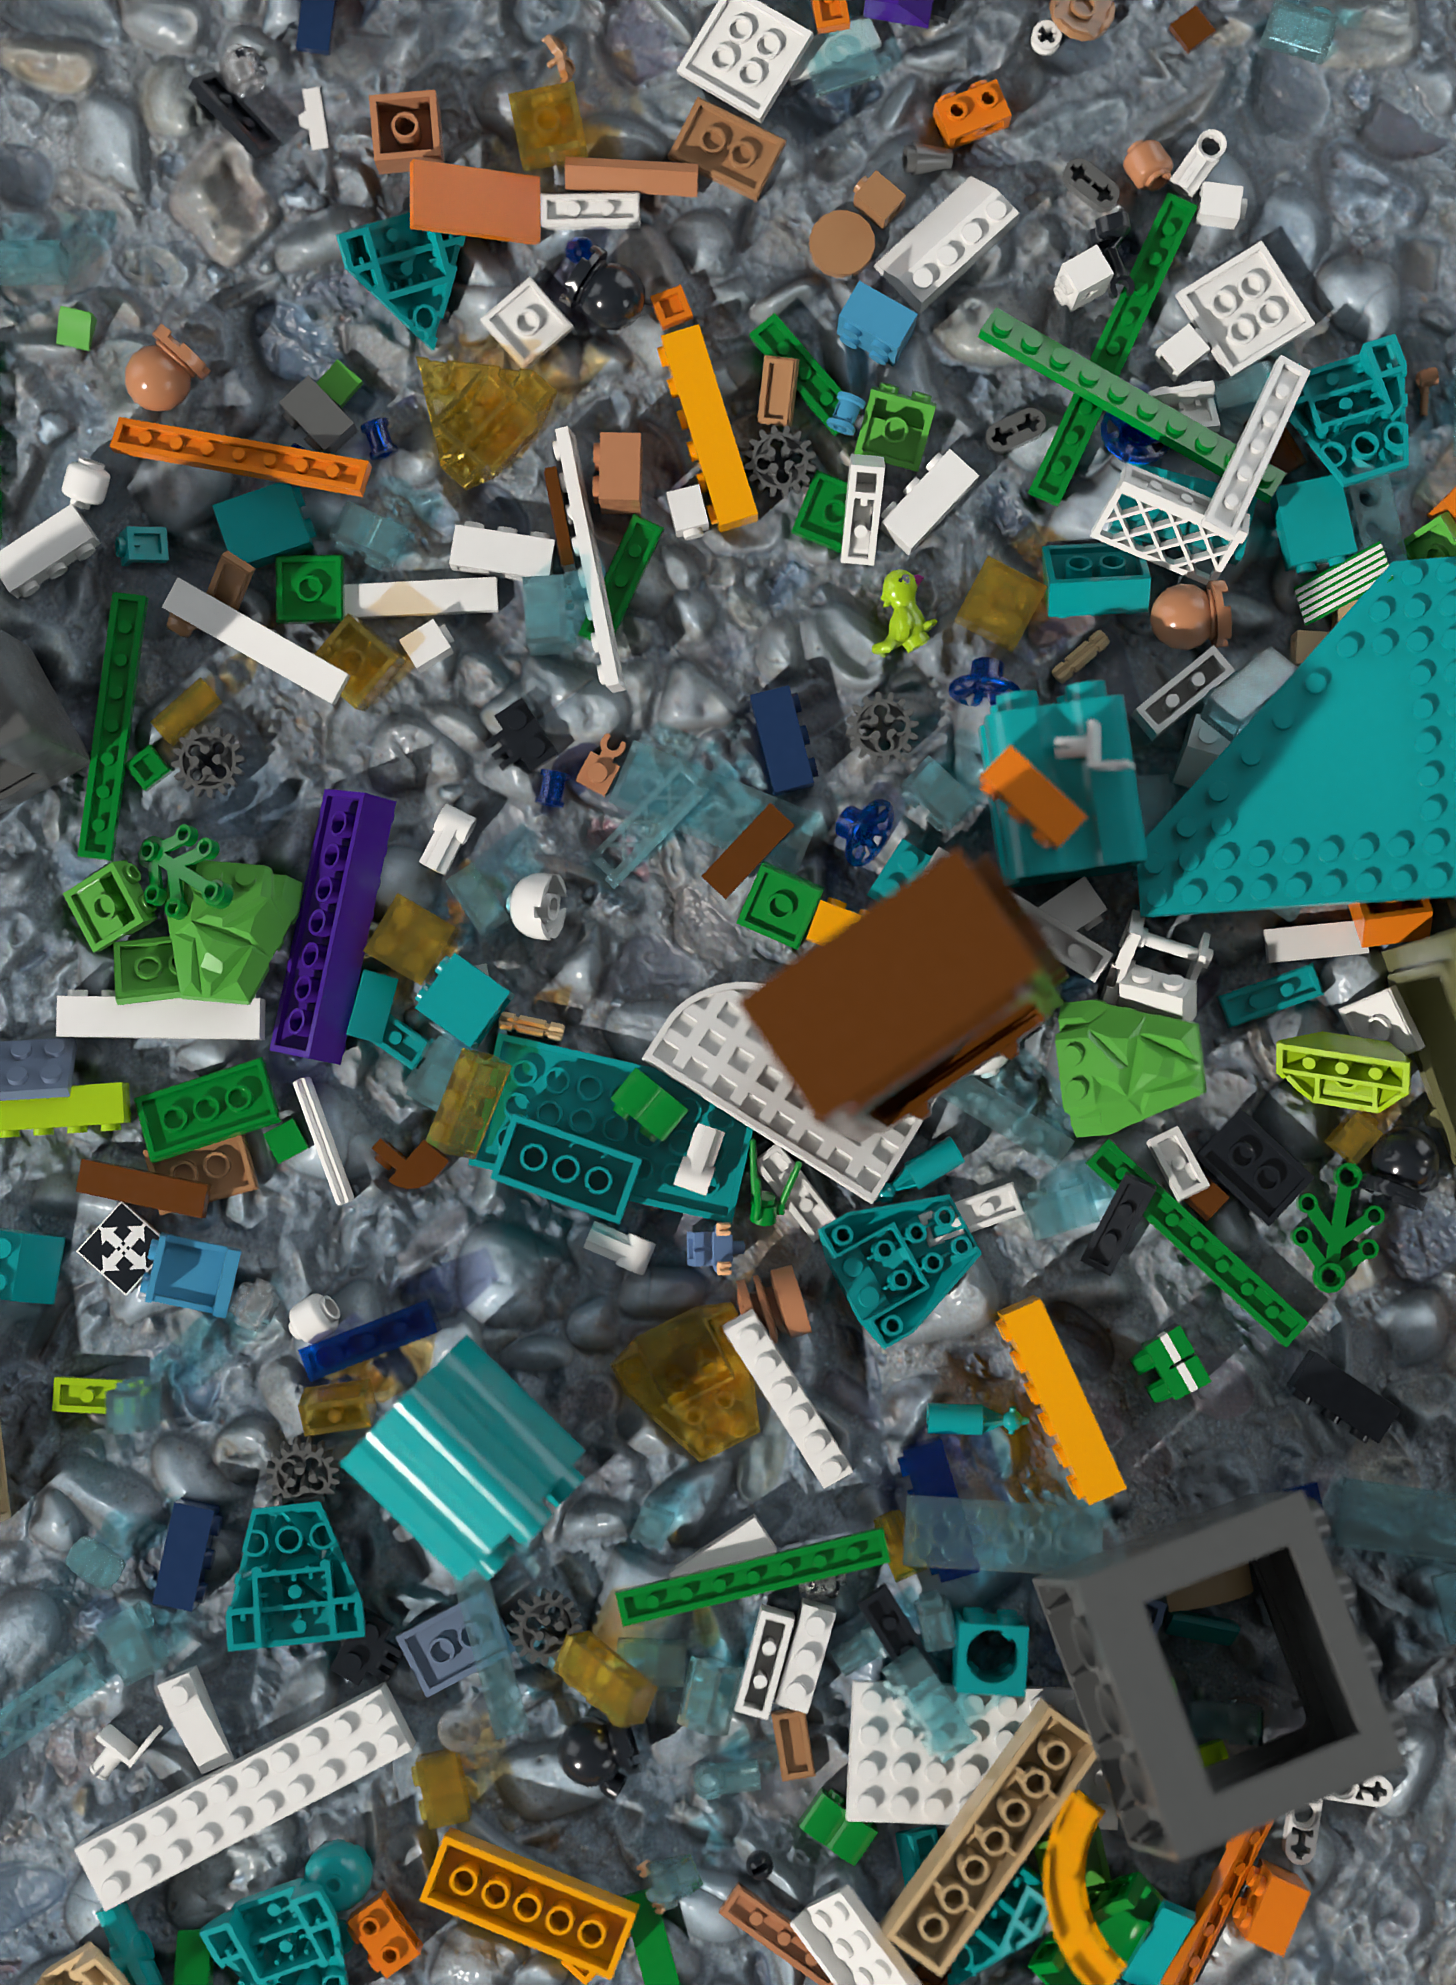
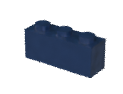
M788 685L750 695V703L774 796L813 787V778L819 777L814 757L808 758L805 745L810 744L806 725L800 726L796 713L802 712L798 693L791 694L790 686Z
M184 1498L174 1502L153 1596V1604L193 1612L199 1606V1603L204 1604L208 1592V1583H204L206 1569H212L216 1550L211 1549L213 1537L219 1536L223 1523V1516H218L220 1506Z

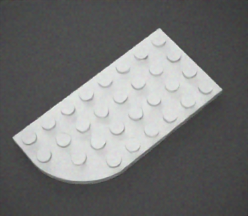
M732 982L720 984L696 993L677 1006L663 1024L643 1055L642 1060L872 1204L923 1120L914 1116L907 1118L886 1133L879 1134L876 1132L862 1143L818 1124L736 1002L762 983Z

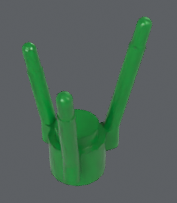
M752 1138L749 1141L751 1177L750 1221L759 1226H771L776 1223L777 1215L785 1214L786 1202L799 1175L802 1162H796L779 1201H777L775 1194L762 1191L761 1178L758 1177L756 1140Z

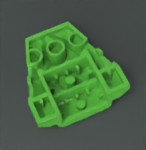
M204 860L189 868L209 881L220 880L230 884L233 888L234 896L227 908L217 909L207 905L202 897V893L182 880L184 899L188 904V913L182 920H176L167 916L181 997L186 1000L250 1005L269 971L268 965L276 951H280L284 944L283 937L290 925H294L299 916L303 883L287 875L273 874L272 868L265 865ZM167 880V886H166L167 899H166L164 905H166L167 901L170 899V891H169V883H168V880Z
M1097 999L1064 1002L1060 1006L1058 1018L1060 1032L1056 1034L1055 1044L1062 1104L1065 1113L1070 1115L1071 1126L1076 1137L1113 1134L1207 1092L1198 1023L1160 1014L1152 1015L1127 1006L1123 1008L1106 1004V1001Z

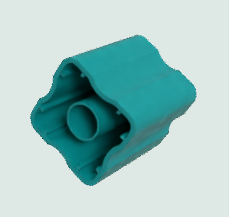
M1104 680L1086 681L1065 686V695L1057 697V704L1039 706L1036 690L1015 691L996 697L997 705L990 707V714L984 718V725L978 728L984 771L1011 745L1088 816L1056 851L1051 847L1046 850L1033 839L1031 835L1034 831L1027 824L1023 823L1020 826L1006 813L1008 807L999 798L994 802L988 797L998 870L1010 888L1079 879L1084 876L1088 878L1134 870L1138 864L1148 861L1135 770L1094 771L1088 767L1087 757L1057 759L1055 755V748H1060L1059 745H1055L1056 737L1086 736L1088 733V720H1095L1101 725V761L1128 760L1134 763L1124 696H1107Z
M466 1334L397 1402L345 1457L340 1465L459 1582L473 1569L488 1581L516 1552V1549L505 1538L510 1534L519 1544L525 1545L554 1515L541 1502L542 1499L545 1497L557 1508L583 1482L585 1477L573 1464L584 1453L585 1449Z

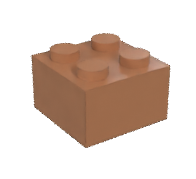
M435 89L369 95L374 162L379 174L410 172V162L413 159L444 163L440 104Z
M600 432V443L593 444V463H595V471H599V476H593L592 493L594 504H600L602 514L641 515L643 468L641 433Z

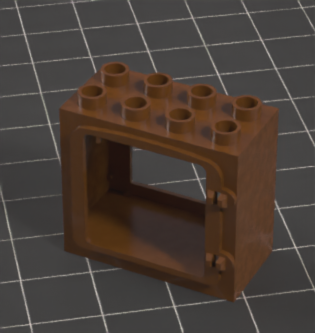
M956 848L736 1002L817 1123L862 1143L876 1132L879 1134L886 1133L907 1118L914 1116L924 1121L932 1115L931 1104L934 1102V1099L995 1057L1002 1056L1009 1060L1017 1057L1020 1054L1019 1043L1022 1039L1043 1025L1053 1015V1010L1064 1004L1055 987L1068 979L1069 975L1031 916L1025 914L1011 888L988 855H983L969 865L959 849Z

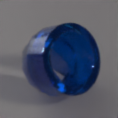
M574 237L568 240L565 248L567 259L575 264H578L582 257L589 260L593 255L590 252L593 243L587 237Z

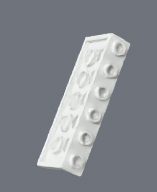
M849 1884L809 1903L790 1922L791 1927L834 1985H922L890 1940L885 1937L882 1929Z

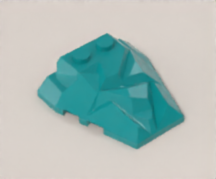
M1396 333L1363 343L1360 353L1309 369V376L1288 420L1340 485L1344 488L1408 468L1409 434L1408 424H1406L1408 394H1405L1407 362Z
M322 1502L252 1509L242 1548L243 1557L239 1573H236L234 1580L235 1589L231 1605L228 1606L225 1616L228 1652L366 1637L363 1600Z
M297 1878L241 1898L234 1903L229 1912L218 1915L203 1926L199 1932L214 1961L222 1969L227 1965L240 1977L238 1985H348L337 1913L320 1884L314 1882L307 1883L304 1879Z

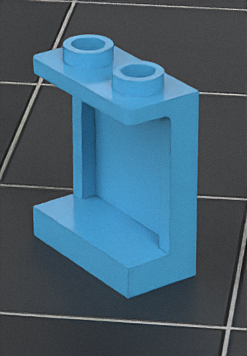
M160 1232L159 1240H151L147 1259L154 1260L151 1273L144 1272L140 1292L146 1293L145 1302L152 1303L153 1301L212 1313V1316L226 1318L241 1249Z

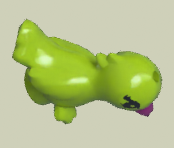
M897 569L891 571L884 579L881 600L884 601L883 607L891 605L894 610L890 619L889 634L885 640L872 645L871 652L886 657L893 649L901 645L904 646L909 654L931 639L927 632L938 621L936 618L925 621L915 600L918 587L924 579L923 576L912 575L906 570Z

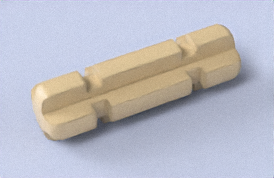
M1097 630L1088 638V642L1084 641L1064 659V663L1061 661L1053 668L1052 674L1061 684L1065 683L1072 677L1073 672H1078L1097 655V651L1101 652L1108 646L1110 640L1104 632Z
M505 1011L501 1013L498 1027L502 1030L511 1032L516 1030V1033L539 1038L546 1036L548 1040L557 1042L563 1039L565 1026L560 1023L551 1022L549 1024L546 1020L523 1015L516 1017V1014Z

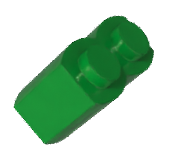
M637 1067L610 1098L615 1103L612 1109L626 1121H629L631 1117L637 1120L642 1125L639 1131L653 1143L658 1138L665 1142L690 1111Z
M821 1787L798 1820L799 1828L821 1844L827 1846L843 1860L856 1866L878 1834V1828L874 1822L847 1821L845 1818L846 1797L834 1788H831L828 1792Z

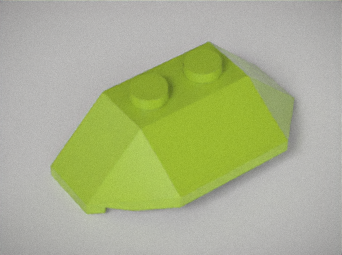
M1321 1031L1278 1040L1276 1043V1074L1283 1079L1286 1078L1296 1090L1312 1103L1379 1114L1411 1092L1412 1060L1388 1041Z

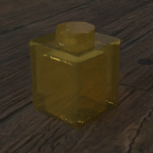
M1350 1111L1324 1142L1348 1163L1358 1164L1383 1133L1377 1128L1379 1122L1369 1113L1362 1111L1360 1114L1358 1111Z

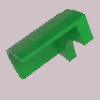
M1140 1871L1126 1874L1106 1883L1105 1888L1107 1890L1093 1900L1088 1898L1093 1917L1100 1932L1116 1954L1126 1963L1162 1901L1165 1900ZM1051 1930L1034 1953L1028 1965L1029 1968L1045 1985H1085L1071 1968Z

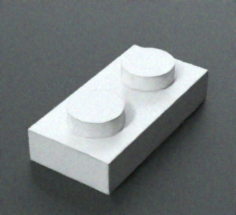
M1178 1126L1147 1141L1146 1144L1178 1202L1210 1186Z

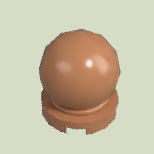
M160 324L152 332L156 339V345L140 348L132 354L125 367V385L129 395L136 404L152 411L172 410L183 403L191 389V378L197 377L203 381L211 372L206 367L207 365L184 342L180 344L171 335L172 332L163 324Z
M1223 579L1210 580L1205 591L1194 584L1184 583L1166 588L1154 600L1150 614L1152 632L1158 640L1171 648L1185 651L1200 647L1207 639L1216 648L1228 647L1227 639H1230L1232 635L1231 606H1224L1222 593L1228 592L1226 582Z

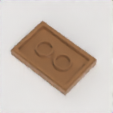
M697 97L668 154V159L676 163L699 164L698 174L757 202L786 146V140Z
M245 1134L156 1163L150 1161L147 1149L143 1150L146 1165L150 1172L212 1184L209 1202L260 1189ZM158 1209L160 1215L172 1213Z

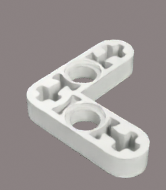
M1380 1775L1362 1783L1363 1786L1374 1787L1375 1782L1378 1781V1784L1384 1790L1383 1793L1378 1792L1376 1798H1373L1369 1791L1359 1789V1785L1345 1793H1338L1326 1799L1382 1807L1391 1800L1393 1788L1390 1782L1383 1775ZM1323 1800L1310 1805L1313 1814L1309 1821H1297L1294 1815L1295 1812L1285 1817L1282 1850L1286 1857L1294 1864L1305 1865L1314 1858ZM1293 1827L1302 1830L1301 1840L1307 1847L1306 1850H1301L1297 1856L1293 1849L1290 1848L1291 1845H1297L1299 1834L1296 1830H1292Z

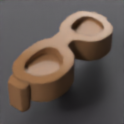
M548 34L541 41L546 43L555 57L547 62V66L552 68L557 64L560 77L562 78L560 84L564 85L575 74V65L572 59L566 55L567 47L564 42L558 37Z

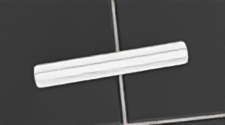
M302 1077L295 1080L293 1086L337 1205L349 1203L354 1200V1195L315 1087L310 1077Z

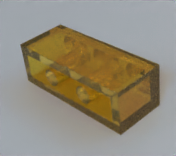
M462 1047L430 1127L426 1142L445 1154L475 1159L512 1066L492 1054Z
M591 1631L567 1634L553 1668L568 1686L575 1688L586 1698L590 1705L597 1707L609 1717V1721L620 1728L644 1723L658 1689L656 1685Z

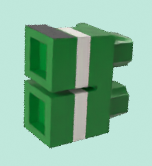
M1176 1323L1164 1329L1162 1333L1154 1338L1141 1343L1143 1349L1137 1351L1129 1358L1137 1375L1140 1376L1152 1368L1157 1372L1159 1379L1145 1386L1149 1397L1154 1403L1167 1400L1170 1397L1178 1400L1212 1382L1200 1359L1194 1354L1195 1351L1183 1329Z

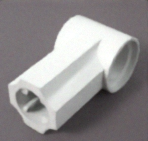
M1216 129L1206 130L1199 136L1194 147L1168 182L1177 193L1183 197L1193 198L1214 167L1221 161L1227 148L1225 136ZM1212 143L1217 147L1218 153L1208 155L1202 150V145Z
M445 804L434 824L433 830L435 832L419 863L446 876L461 845H464L469 839L477 818L449 804Z
M700 1123L697 1124L687 1155L683 1156L674 1185L706 1196L716 1168L714 1163L725 1132Z
M594 1221L583 1248L616 1261L615 1264L639 1275H644L656 1244L629 1232L625 1234L606 1224Z

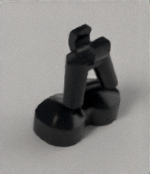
M1128 212L1108 214L1095 220L1096 227L1089 231L1091 247L1097 244L1099 249H1105L1103 255L1114 272L1107 288L1109 297L1111 299L1118 297L1116 285H1124L1126 287V295L1132 296L1135 290L1134 281L1128 276L1127 268H1125L1117 251V248L1125 241V237L1131 230Z

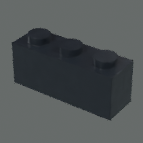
M1311 1350L1307 1352L1287 1384L1295 1388L1292 1393L1293 1396L1307 1405L1314 1401L1323 1407L1320 1414L1337 1425L1341 1420L1352 1427L1349 1433L1365 1444L1369 1439L1379 1444L1401 1411L1400 1408Z

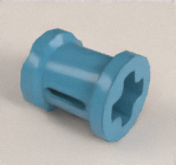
M840 391L837 395L839 401L832 418H828L826 424L837 432L845 435H854L855 421L860 409L865 408L866 402L854 394Z

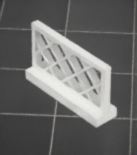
M1126 463L1120 474L1118 484L1091 530L1090 537L1207 585L1210 580L1218 579L1238 544L1244 542L1249 533L1250 514L1245 513L1235 537L1228 545L1213 548L1209 537L1216 536L1217 534L1200 526L1212 498ZM1121 494L1136 499L1138 506L1122 510L1118 500ZM1160 509L1167 512L1169 518L1152 523L1148 511ZM1142 513L1146 525L1130 529L1125 518ZM1119 520L1123 528L1122 532L1115 534L1102 530L1105 523ZM1191 522L1198 525L1200 531L1183 536L1179 524ZM1173 526L1177 538L1160 542L1156 531ZM1150 532L1154 544L1144 547L1136 544L1133 537ZM1203 539L1207 551L1191 555L1187 543ZM1181 546L1185 557L1172 559L1166 556L1164 550ZM1211 558L1214 564L1212 572L1208 574L1198 570L1195 562Z

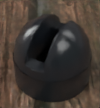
M618 1771L614 1779L599 1786V1788L606 1797L615 1801L628 1777Z
M756 1850L748 1856L746 1869L750 1877L755 1880H764L772 1874L773 1859L769 1853L763 1850ZM765 1862L769 1865L756 1873L752 1871V1869L759 1867Z

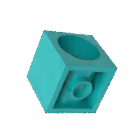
M454 952L452 957L446 955L438 964L435 972L439 975L431 985L426 983L415 997V1000L419 1002L415 1009L468 1047L477 1050L515 995Z
M963 1607V1612L954 1611L951 1681L956 1693L1025 1697L1029 1626L1022 1615H1017V1610L997 1609V1614L983 1613V1608ZM986 1630H999L1008 1641L1012 1640V1651L1008 1660L993 1670L978 1669L970 1657L966 1659L967 1648L971 1640L973 1641L979 1633Z

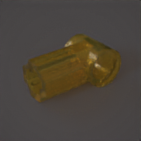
M899 1508L888 1511L873 1519L875 1528H883L891 1560L888 1565L896 1583L928 1570L916 1541L913 1542Z

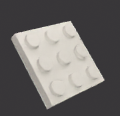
M719 0L679 65L677 72L680 76L762 123L813 40L814 35L810 30L758 0Z
M1262 241L1182 289L1175 296L1194 327L1200 329L1207 337L1210 352L1228 380L1312 329L1315 325Z

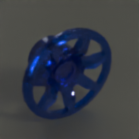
M1108 412L1104 415L1100 426L1102 441L1107 449L1120 461L1132 464H1149L1161 459L1168 452L1169 447L1164 445L1160 451L1155 453L1150 443L1159 441ZM1109 419L1118 427L1119 431L1108 434L1107 423Z
M980 657L971 662L970 674L960 676L949 684L948 692L956 702L967 706L969 705L963 698H968L971 694H974L970 706L976 707L980 705L983 697L988 698L990 705L993 706L997 705V695L1010 693L1006 691L1008 689H1011L1013 692L1021 691V689L1014 682L1003 678L1005 665L1002 661L991 657ZM957 686H960V687L963 688V689L955 690V688H956Z
M874 800L864 807L863 810L851 805L846 807L839 815L835 831L838 836L846 839L845 855L847 861L852 866L862 867L867 865L877 857L885 846L894 822L893 806L887 800ZM884 806L885 809L879 813V807ZM888 818L886 828L878 827V824L885 822ZM874 836L882 837L878 846L873 840ZM865 846H866L867 849H868V851H869V853H870V855H869L868 857H866L865 859H863L864 856L866 855V849H865ZM857 848L854 858L853 850Z

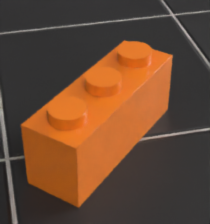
M1011 745L999 755L978 779L983 783L980 789L994 802L999 798L1008 807L1006 810L1008 816L1020 826L1023 823L1027 824L1034 831L1031 835L1033 839L1046 850L1051 847L1056 851L1088 817Z

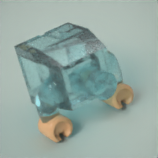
M691 1853L667 1857L663 1861L645 1860L636 1868L637 1871L641 1870V1873H639L641 1878L650 1875L647 1880L651 1888L646 1892V1896L652 1902V1907L657 1908L654 1912L658 1915L666 1910L675 1909L678 1905V1899L692 1894L704 1885Z

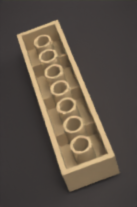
M1043 1698L1038 1700L879 1925L886 1938L942 1977L1057 1815L1071 1791H1074L1097 1758L1088 1732Z

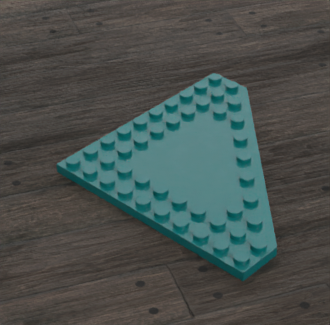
M1456 556L1393 561L1145 838L1148 861L1137 865L1140 918L1456 897ZM1393 575L1394 579L1388 582V580Z

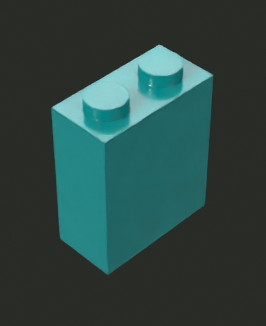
M1333 475L1278 487L1270 500L1285 572L1296 570V574H1305L1315 571L1316 565L1328 563L1331 568L1336 564L1343 563L1345 559L1358 552L1344 488Z
M277 482L212 505L227 550L255 569L274 563L275 556H294L315 549L312 538L317 537L311 518H304L301 507L306 506V502L300 487L294 488L292 484Z

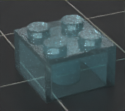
M563 574L522 577L526 643L531 656L571 653V644L577 643L574 618L569 617V611L575 610L572 585L566 584Z

